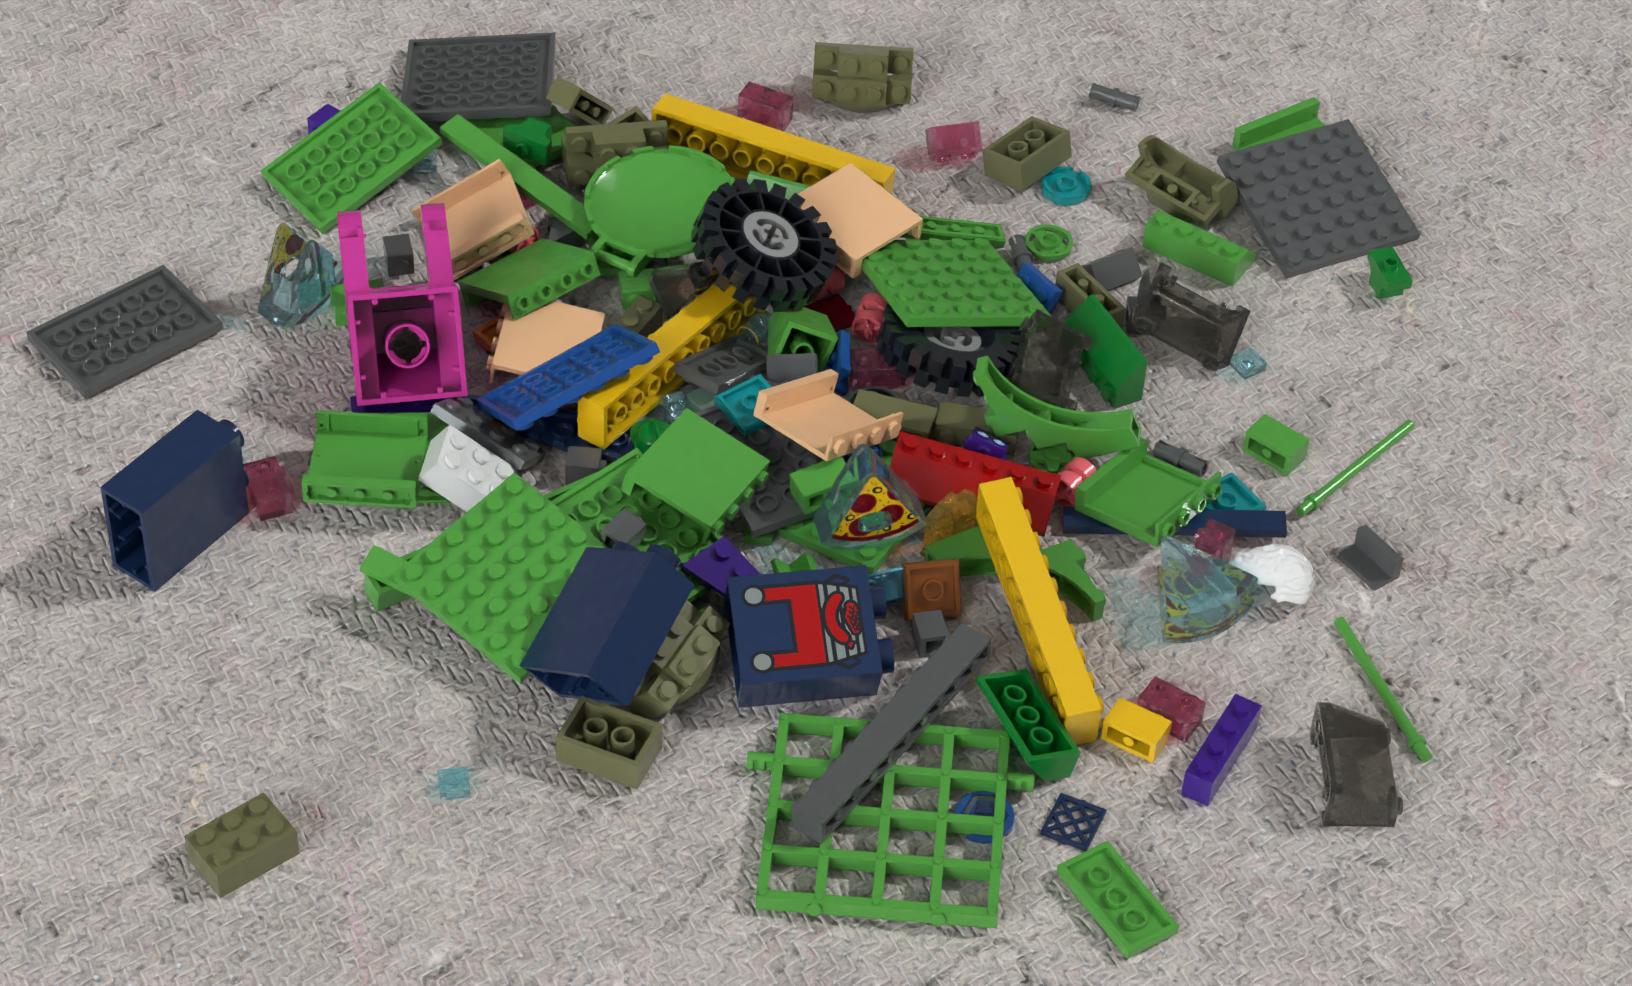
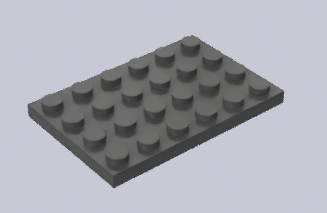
M162 265L26 333L28 341L87 399L223 330V322L169 269Z
M784 381V382L778 383V384H776V385H773L772 387L777 386V385H780V384H783V383H787L788 381ZM717 405L695 412L770 460L766 471L769 473L766 482L762 487L757 486L754 489V494L747 504L742 502L738 511L753 538L856 501L855 494L851 498L804 515L790 492V473L817 464L824 459L770 425L744 437Z

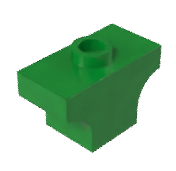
M529 117L522 124H507L503 128V147L507 150L545 166L552 161L551 125Z
M1393 246L1369 250L1367 257L1370 264L1369 283L1378 299L1403 295L1404 289L1411 288L1413 280Z

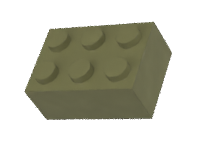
M1031 116L982 150L985 176L1021 191L1027 189L1072 157L1070 131Z
M581 696L555 737L556 761L638 790L662 749L663 724Z
M264 792L184 836L188 860L220 898L299 854L296 829Z

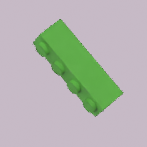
M1160 210L1150 218L1145 226L1144 248L1232 287L1257 259V254L1249 249Z

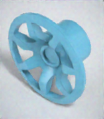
M904 567L887 569L868 575L869 584L883 586L886 604L903 600L902 571Z

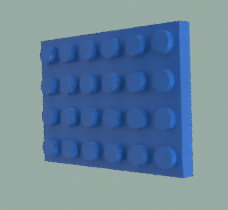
M616 323L476 400L480 408L515 430H525L530 428L534 421L542 416L548 417L555 414L558 408L564 404H572L579 401L586 392L603 388L608 380L614 377L625 376L629 373L630 368L650 362L654 355L660 353L656 342Z

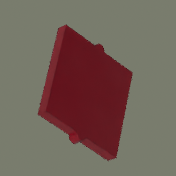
M839 294L804 306L810 310L827 315L835 333L850 328L855 317L852 306L847 305Z

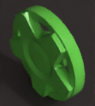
M1044 224L1030 229L1025 236V243L1032 256L1043 262L1051 263L1070 255L1073 247V238L1068 231L1059 226ZM1033 236L1035 240L1029 241L1030 238ZM1065 239L1067 240L1068 245L1063 243Z
M1033 442L1029 447L1027 455L1028 463L1032 468L1054 474L1062 472L1063 470L1059 471L1060 467L1066 466L1073 458H1076L1073 451H1070L1071 454L1069 453L1066 442L1039 448L1038 450H1035L1036 446ZM1037 463H1043L1046 466V469L1041 467Z

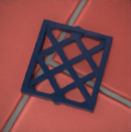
M1060 793L1040 835L1059 841L1064 845L1067 844L1087 851L1106 815L1107 809ZM1065 801L1073 803L1078 806L1068 808ZM1060 804H1062L1064 810L1057 811ZM1085 808L1097 813L1088 815ZM1080 810L1084 817L1074 819L1071 812ZM1067 814L1070 821L1061 823L1058 816ZM1098 818L1094 826L1091 820ZM1052 819H1054L1056 825L1049 826ZM1086 821L1090 828L1080 830L1077 823ZM1073 825L1076 832L1067 834L1064 827ZM1059 829L1063 836L1057 835L1050 831ZM1091 833L1086 841L1084 834ZM1079 836L1082 843L1071 840L1070 838Z

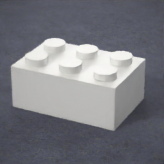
M448 425L431 440L418 481L468 512L514 472L516 473L517 469L453 426Z

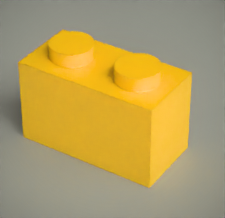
M1119 697L1103 719L1100 739L1153 763L1169 740L1172 721L1140 707L1134 702Z

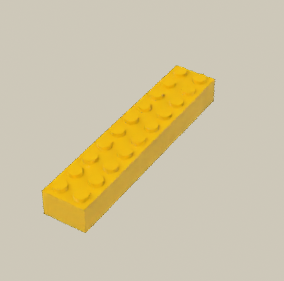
M666 93L652 107L651 121L666 120L667 149H669V145L701 151L722 163L726 167V172L731 177L747 180L751 170L812 186L852 163L893 195L895 167Z
M713 283L709 289L698 295L694 301L683 307L678 314L666 321L662 327L647 337L656 342L660 353L654 355L650 362L636 365L630 368L629 373L625 376L614 377L608 380L603 388L596 391L590 390L582 395V398L577 401L578 437L603 450L667 398L670 393H673L686 382L683 377L673 373L676 362L737 334L739 327L743 326L750 329L766 315V310L753 308L752 296L750 295L744 304L732 298L736 289L734 286L723 292ZM740 329L739 336L744 334L748 329Z
M1012 477L981 483L978 488L976 519L1040 689L1075 745L1097 741L1098 729L1102 727L1100 716L1104 712L1103 700L1100 695L1096 696L1093 674L1091 671L1087 672L1084 651L1081 647L1078 648L1075 642V628L1073 624H1068L1066 619L1067 609L1065 602L1059 600L1056 579L1054 577L1051 578L1048 572L1049 562L1045 554L1042 555L1040 552V539L1038 533L1032 531L1029 510H1024L1021 489L1015 487Z

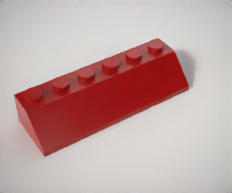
M900 431L885 487L894 496L976 518L979 484L1012 477L1015 487L1021 489L1024 510L1028 509L1030 512L1032 531L1037 532L1038 536L1044 537L1061 475Z

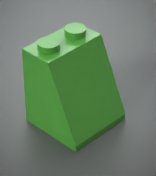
M790 306L786 312H773L768 322V355L816 353L818 373L825 369L838 339L827 315L805 307L793 311Z

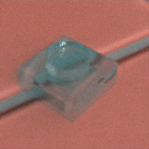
M437 149L411 167V173L437 174Z
M1251 347L1231 355L1228 363L1245 380L1266 371L1267 362Z
M467 766L437 770L441 801L471 797Z

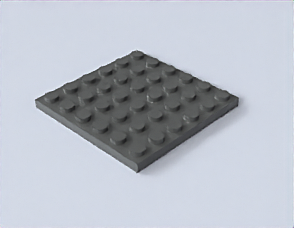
M556 33L411 39L408 44L401 102L423 122L433 121L441 123L452 119L457 114L467 121L470 119L493 120L495 118L507 117L517 119L527 116L541 118L551 115L552 101L546 99L551 84L554 82Z
M1349 119L1218 156L1216 161L1224 176L1236 183L1240 203L1286 279L1368 255L1369 250L1395 247L1418 240L1420 236L1419 230Z

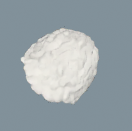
M1272 543L1255 547L1252 550L1241 551L1228 563L1231 570L1242 571L1243 576L1256 581L1259 585L1274 586L1276 591L1270 597L1278 603L1286 601L1295 604H1305L1310 598L1315 585V575L1313 574L1311 563L1299 550L1289 545H1274Z

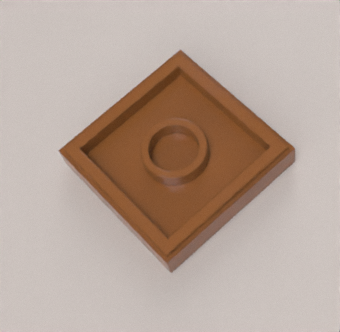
M959 559L901 563V567H904L902 571L905 621H912L913 613L941 610L943 618L962 616Z

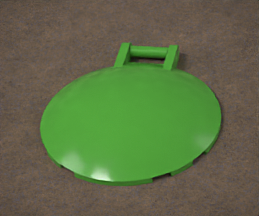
M669 145V149H654L653 146L633 149L632 154L622 158L616 156L607 161L591 177L584 193L586 219L592 230L600 237L590 249L594 253L596 262H605L627 271L628 275L636 278L652 258H669L694 253L693 247L696 243L691 242V232L699 212L713 191H716L720 185L726 182L732 185L735 178L731 177L726 172V167L715 158L701 151L682 146ZM610 247H613L635 257L630 262L607 251Z

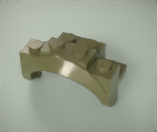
M815 42L812 98L825 99L840 109L856 113L879 112L896 104L910 105L914 48Z
M666 120L565 127V134H561V148L568 186H587L591 177L602 165L616 156L622 158L632 154L633 149L653 146L654 149H667L668 126ZM583 152H591L592 157L584 154Z
M1154 135L1147 136L1138 144L1140 157L1125 173L1126 180L1146 191L1148 202L1187 223H1191L1194 219L1207 226L1216 215L1224 219L1239 202L1235 182L1209 170Z
M686 600L630 704L625 707L642 717L652 719L670 711L671 708L678 706L693 696L704 686L715 671L720 656L721 637L730 626V623L710 605L698 610Z

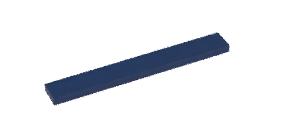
M1063 506V533L1129 535L1076 511L1075 507ZM1204 509L1173 535L1286 538V512Z

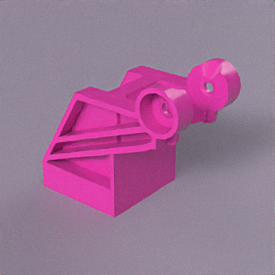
M444 203L420 205L421 221L423 224L421 233L424 234L423 245L428 282L425 284L391 287H369L364 238L367 237L366 234H363L361 211L337 212L357 406L468 396L458 286L454 284ZM403 327H408L409 331L415 332L423 341L422 348L413 358L400 359L393 350L388 349V344H392L394 337L403 331Z

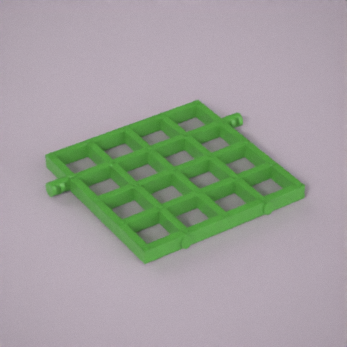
M780 713L775 753L748 751L747 769L772 771L756 891V909L808 913L811 916L824 914L932 923L934 926L947 924L997 929L1006 789L1033 792L1034 773L1008 772L1010 735L1007 731L929 725L913 743L943 745L941 768L896 765V761L877 782L883 784L881 808L856 806L840 823V825L879 828L877 852L831 849L833 832L822 844L820 843V848L775 844L778 820L792 821L790 810L794 801L780 800L783 776L820 778L825 773L829 763L833 759L837 760L842 754L843 739H856L860 735L863 726L868 721L872 722V720ZM789 733L832 737L830 760L786 756ZM954 746L999 750L997 773L952 769ZM894 785L940 788L938 812L892 809ZM950 789L996 793L994 817L948 813ZM890 829L936 832L934 857L888 853ZM946 833L993 836L991 862L944 858ZM772 864L817 868L815 892L769 890ZM829 869L875 872L872 898L826 894ZM886 873L932 877L930 903L883 899ZM950 878L989 882L988 906L940 904L942 879Z

